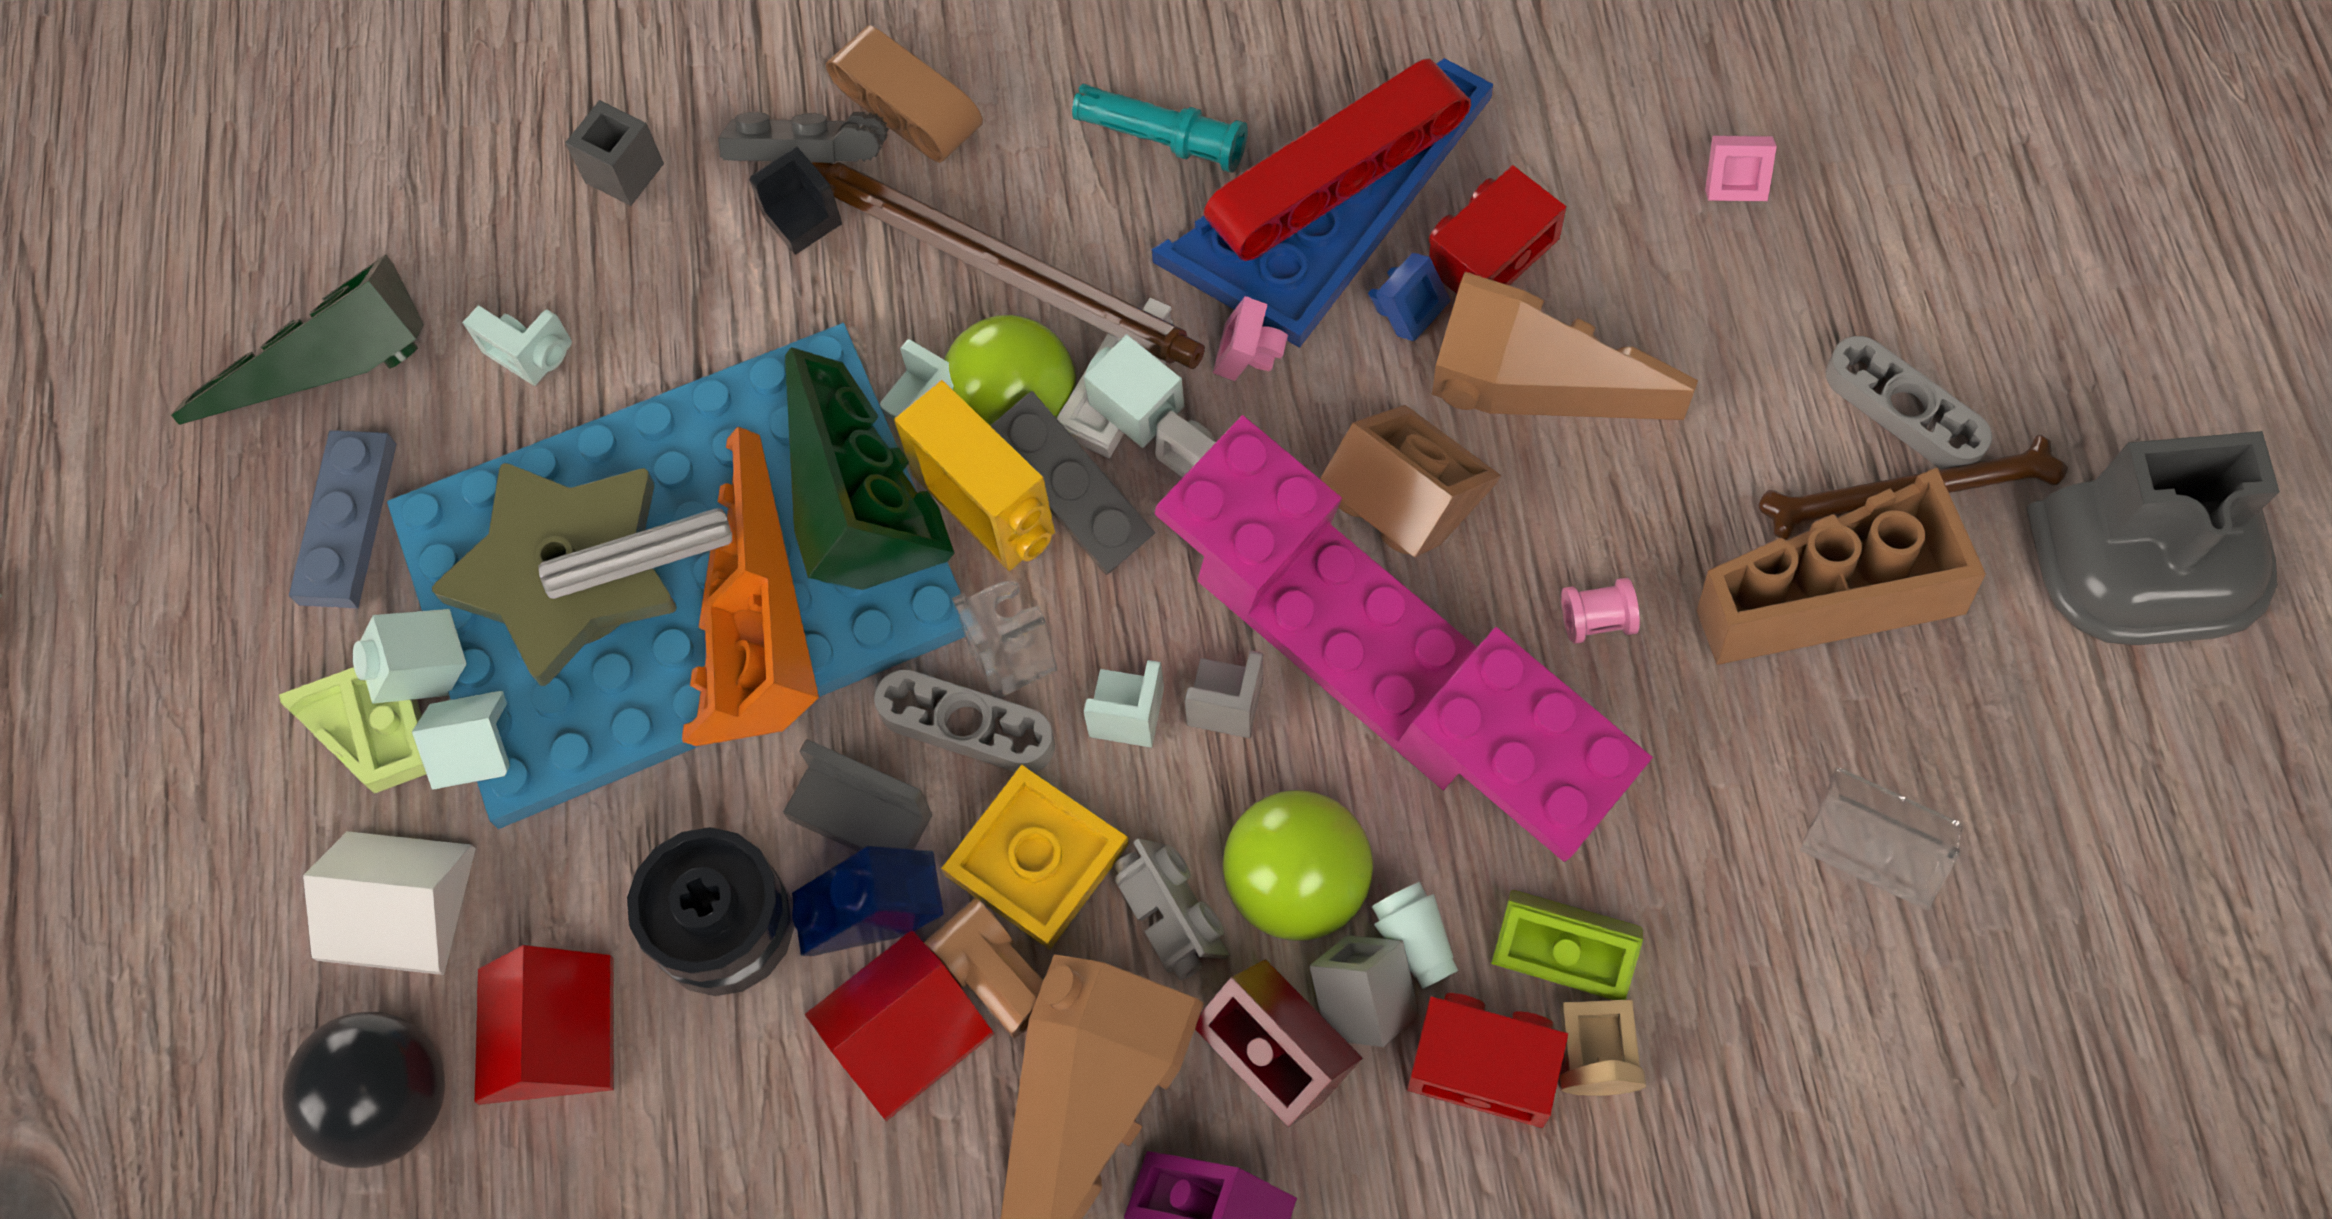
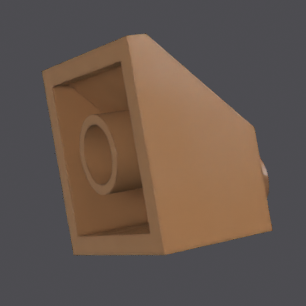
M1403 405L1353 422L1320 480L1342 497L1339 509L1351 516L1366 520L1381 532L1382 540L1395 551L1417 557L1440 546L1490 492L1501 475L1411 408Z

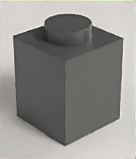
M601 100L596 103L565 142L586 184L632 206L664 165L647 123Z

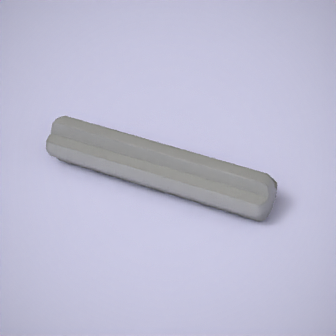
M715 508L544 561L538 566L539 576L545 593L549 598L556 599L729 545L732 542V532L724 511Z

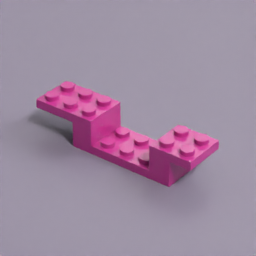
M1241 415L1156 505L1155 515L1204 556L1197 581L1444 791L1458 774H1461L1563 862L1567 861L1653 757L1498 627H1495L1478 647L1475 646L1333 527L1331 523L1342 497L1244 415Z

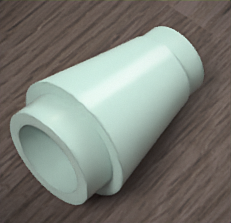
M1420 882L1408 886L1372 906L1379 919L1374 926L1384 939L1403 940L1409 970L1413 977L1417 978L1422 989L1459 971L1453 961L1454 957L1434 894L1427 896Z

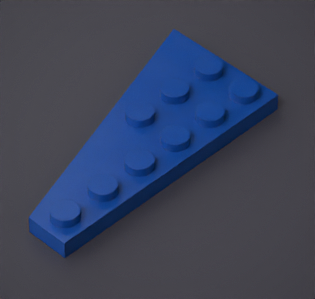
M1445 58L1440 60L1436 64L1471 99V107L1465 119L1449 134L1253 260H1241L1205 217L1202 216L1195 221V228L1173 243L1167 239L1153 248V263L1233 310L1236 309L1245 296L1268 304L1262 326L1276 328L1285 332L1288 335L1287 341L1300 348L1490 101L1493 83Z

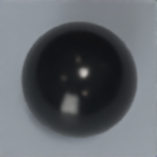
M383 1012L347 1014L333 1019L315 1030L303 1041L293 1055L285 1073L282 1090L283 1110L286 1121L299 1143L311 1154L325 1162L346 1168L380 1166L408 1153L431 1130L444 1099V1069L440 1056L430 1039L407 1020Z

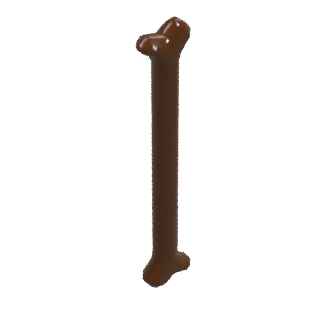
M2037 435L2031 447L2023 454L1940 469L1939 472L1948 492L1953 493L2025 478H2036L2051 485H2058L2064 479L2068 467L2063 461L2052 455L2051 441L2043 435ZM1923 473L1800 497H1790L1775 490H1768L1762 496L1758 507L1763 514L1772 518L1774 535L1788 540L1793 529L1803 521L1823 518L1832 514L1839 515L1852 512L1865 506L1868 498L1889 488L1896 492L1914 484L1917 476Z

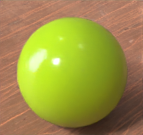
M998 315L971 325L956 338L944 359L949 362L950 378L954 385L953 391L990 426L1031 391L1035 393L1057 419L1076 387L1073 361L1063 342L1046 326L1022 316Z
M1289 790L1261 799L1248 808L1237 820L1229 834L1224 849L1223 874L1228 894L1234 906L1250 924L1276 938L1305 941L1321 938L1335 932L1350 921L1359 911L1370 889L1373 875V858L1370 843L1364 829L1356 817L1341 803L1320 793Z

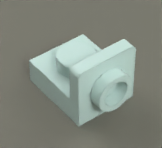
M479 305L462 322L483 354L533 386H536L548 371H552L560 365L566 355V351L572 344V340L558 316L548 309L544 310L528 329L506 313L498 318Z

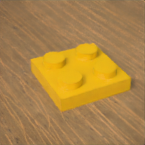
M1021 764L941 869L945 877L1051 950L1128 847L1129 842L1126 835Z

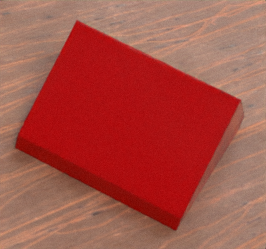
M913 930L909 931L804 1014L832 1054L886 1122L994 1035L992 1029L945 965Z
M522 945L478 969L474 1097L476 1104L482 1105L614 1090V958L611 955Z

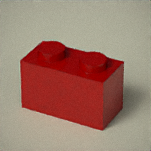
M1512 165L1496 180L1488 178L1481 183L1473 193L1469 204L1456 216L1449 214L1438 222L1429 236V257L1442 283L1456 294L1465 272L1510 286L1560 240L1567 206Z
M1446 993L1444 1000L1430 996L1407 1091L1543 1129L1551 1116L1569 1033L1554 1030L1553 1021L1538 1014L1515 1011L1512 1014V1018L1484 1011L1485 1003L1468 995Z

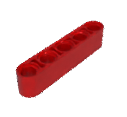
M1429 58L1418 61L1226 183L1208 200L1204 208V217L1241 260H1253L1449 134L1465 119L1471 107V99L1433 60Z

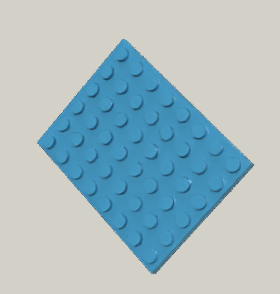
M844 323L387 501L421 610L450 609L466 660V666L453 689L448 691L450 700L496 691H503L507 705L496 725L510 767L503 777L477 781L489 821L497 829L699 747L684 743L682 741L684 724L692 722L697 717L700 691L690 686L692 669L698 666L704 667L706 659L705 631L699 628L710 555L709 550L653 568L675 601L676 611L666 615L621 624L601 639L585 644L549 684L540 686L530 674L504 623L446 605L432 592V586L489 534L499 468L504 463L514 465L569 488L645 468L654 481V491L645 529L647 530L715 508L722 509L727 517L728 508L718 503L720 486L725 483L732 484L733 453L726 448L727 438L738 426L759 434L819 697L977 632L948 562L864 590L825 583L808 578L795 536L793 521L785 355L789 349L793 347L843 362L878 414V419L873 424L874 428L889 448L898 447ZM906 467V468L903 470V472L905 473V475L907 476V478L909 479V481H910L911 484L913 485L914 489L916 490V488H915V486H914V483H913V481H912V479H911V476H910V474H909V472H908V470H907V467Z

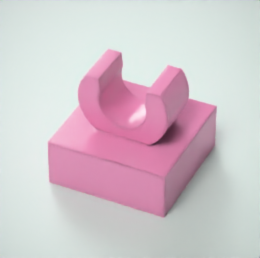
M1713 136L1705 187L1708 201H1768L1777 147L1773 136Z
M1246 296L1242 299L1225 322L1213 370L1214 374L1235 381L1248 364L1256 369L1271 371L1275 357L1282 358L1288 335L1276 328L1262 327L1268 304Z

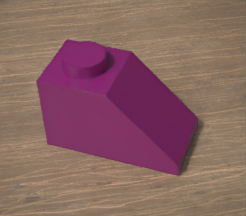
M1147 1151L1123 1218L1291 1219L1297 1198L1238 1167Z

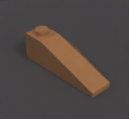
M1468 272L1464 273L1436 362L1432 395L1443 398L1446 403L1462 410L1477 409L1489 414L1665 420L1685 419L1698 383L1697 379L1635 347H1621L1617 350L1609 347L1593 335L1595 326L1579 318L1575 319L1571 326L1549 316L1540 311L1544 300L1525 290Z
M1054 954L1029 1017L1000 1219H1083L1102 1190L1100 1173L1121 1142L1130 1147L1143 1126L1136 1121V1118L1156 1087L1159 1085L1167 1090L1179 1072L1204 1005L1202 1001L1104 962Z

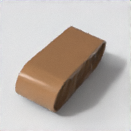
M867 25L825 63L829 76L845 95L867 112H871L874 115L877 113L879 117H883V121L887 122V127L935 162H943L983 125L980 111L962 90L874 26Z

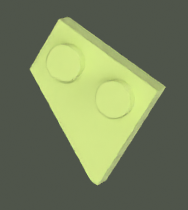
M354 667L279 694L281 704L299 719L374 794L426 775L412 734L414 727L422 717L417 699L372 704L366 680L358 679Z

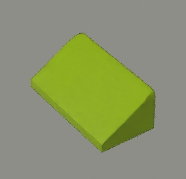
M1511 890L1491 964L1608 999L1626 1000L1643 942V928L1563 903Z

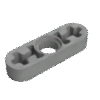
M1852 336L1842 340L1836 346L1826 367V379L1830 387L1837 394L1940 469L1973 464L1982 460L1991 445L1992 432L1986 420L1871 338ZM1858 361L1868 366L1866 371L1861 370L1856 375L1846 369L1848 364L1853 366ZM1886 377L1889 380L1879 395L1873 390L1876 385L1879 387L1883 378ZM1901 392L1913 394L1922 402L1924 412L1917 416L1901 414L1894 408L1891 396ZM1937 414L1942 419L1940 423H1936L1932 432H1930L1926 428L1934 415ZM1959 434L1966 436L1969 442L1960 446L1959 449L1952 447L1948 443L1950 438L1953 439Z
M912 670L894 671L885 676L876 688L874 695L876 709L885 726L897 734L1016 772L1021 764L1033 773L1044 768L1054 755L1055 740L1051 725L1043 714L1034 709ZM909 690L914 691L916 699L921 706L935 710L934 725L928 726L931 721L926 710L914 706H907L903 714H898L892 699L894 697L904 698ZM942 698L936 706V700ZM962 707L975 708L983 715L980 728L969 736H957L947 729V721L950 715ZM1001 717L999 722L1003 733L1016 737H1022L1026 729H1034L1035 738L1039 746L1027 745L1023 754L1016 753L1012 739L995 733L996 718ZM994 736V745H988Z

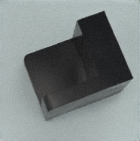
M797 146L754 173L749 179L764 219L795 255L843 224L830 184Z

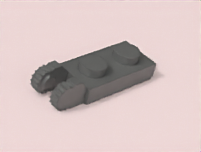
M748 112L737 115L735 119H731L718 137L720 157L723 160L775 161L797 146L810 162H858L859 159L865 162V160L869 159L871 161L873 157L877 156L882 148L880 145H883L888 136L889 128L886 127L887 122L883 121V117H879L877 113L874 115L871 112L868 115L865 112H853L845 121H827L826 116L817 113L800 114L794 116L792 120H770V116L766 113Z

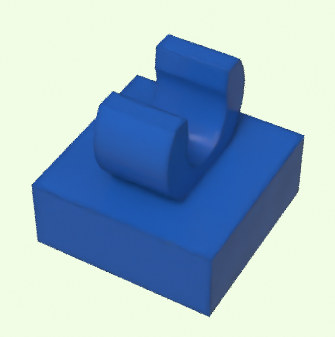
M1412 252L1400 267H1392L1387 271L1389 279L1379 290L1372 288L1368 295L1377 312L1388 317L1397 337L1415 342L1451 300L1431 258Z

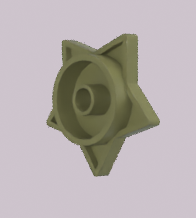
M502 464L498 473L489 534L432 586V592L446 605L504 623L530 674L540 686H546L585 644L601 639L621 624L670 614L677 609L675 601L653 568L556 599L549 598L545 593L539 576L538 566L544 561L644 531L654 491V481L645 468L569 488L514 465Z

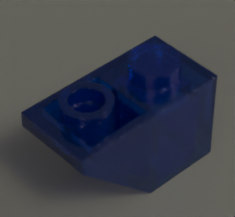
M867 846L792 892V919L798 933L801 956H816L901 938L908 932L916 931L944 915L934 852L928 850Z

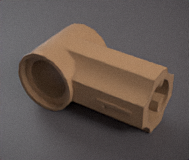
M974 898L925 940L924 943L945 965L959 986L963 989L967 985L1004 1029L1015 1039L1020 1034L1027 1032L1029 1017L1040 992L1043 979L1012 947L1014 941L984 904L977 898Z

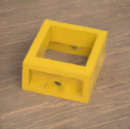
M943 380L939 381L894 418L906 458L909 461L912 476L1008 571H1011L1022 560L1031 561L1046 549L1055 530L1044 477Z

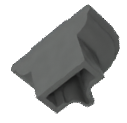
M2263 431L2128 442L2096 480L2061 488L2051 493L2044 500L2033 502L2026 507L2043 582L2055 608L2078 630L2106 643L2137 646L2208 640L2244 631L2266 613L2278 586L2276 556L2263 508L2280 491Z

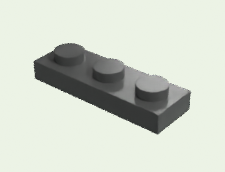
M1033 391L1028 393L991 425L1010 446L1044 477L1050 511L1106 576L1155 534L1154 530Z

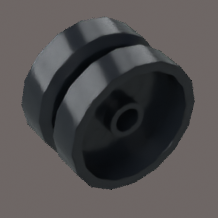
M712 827L680 832L656 846L636 870L627 896L629 927L641 950L657 963L668 976L687 990L711 996L743 992L767 978L787 954L795 928L792 898L762 851L738 833Z

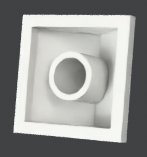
M346 831L303 875L312 958L322 962L444 975L476 848L471 844Z

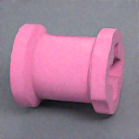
M1629 578L1616 579L1615 585L1611 587L1578 592L1573 586L1562 589L1561 605L1563 620L1568 638L1573 644L1584 642L1586 635L1622 630L1625 635L1638 634L1640 626L1639 607L1635 589Z

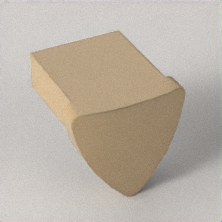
M1633 1001L1563 1002L1560 1007L1562 1032L1569 1034L1564 1052L1566 1072L1560 1075L1561 1091L1575 1095L1606 1096L1626 1094L1646 1088L1645 1072L1639 1064Z

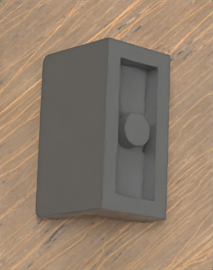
M806 739L799 752L808 768L783 811L787 819L903 872L932 817V812L922 791Z

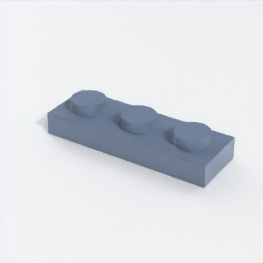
M329 430L289 592V597L299 606L359 608L397 445L388 433Z

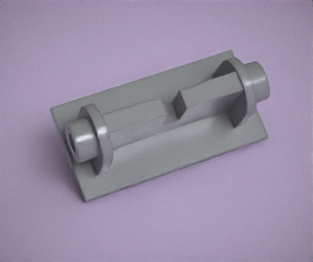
M1139 838L1133 843L1141 858L1136 852H1133L1119 859L1114 864L1118 873L1114 881L1120 888L1137 920L1143 921L1157 910H1160L1164 918L1144 932L1166 971H1175L1179 980H1184L1202 969L1203 966L1198 957L1226 959L1230 956L1219 938L1224 934L1219 918L1205 902H1198L1186 882L1191 877V874L1181 855L1170 845L1165 846L1162 843Z

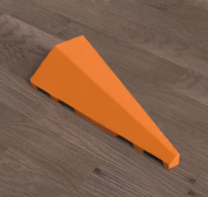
M739 426L727 438L726 448L733 453L732 484L725 483L721 485L718 495V503L728 508L727 520L732 532V542L729 545L710 550L699 628L705 631L706 659L704 667L698 666L692 669L690 686L700 691L697 717L692 722L684 724L682 741L694 746L782 732L819 698L761 438L759 434Z

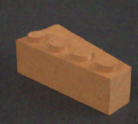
M1936 467L1918 475L1914 484L1896 492L1889 488L1868 498L1865 506L1837 518L1832 514L1812 523L1809 531L1788 541L1779 538L1708 570L1696 611L1717 665L1966 615L1986 573Z

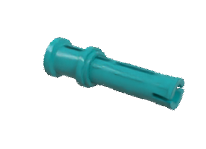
M1084 83L1080 85L1079 93L1075 94L1072 106V116L1075 120L1097 124L1132 136L1162 143L1163 145L1170 146L1172 153H1175L1176 157L1187 160L1193 155L1220 163L1221 170L1230 173L1237 169L1247 142L1248 126L1246 122L1235 120L1232 124L1207 118L1203 116L1201 109L1194 107L1183 108L1180 112L1172 109L1169 110L1148 102L1110 93Z

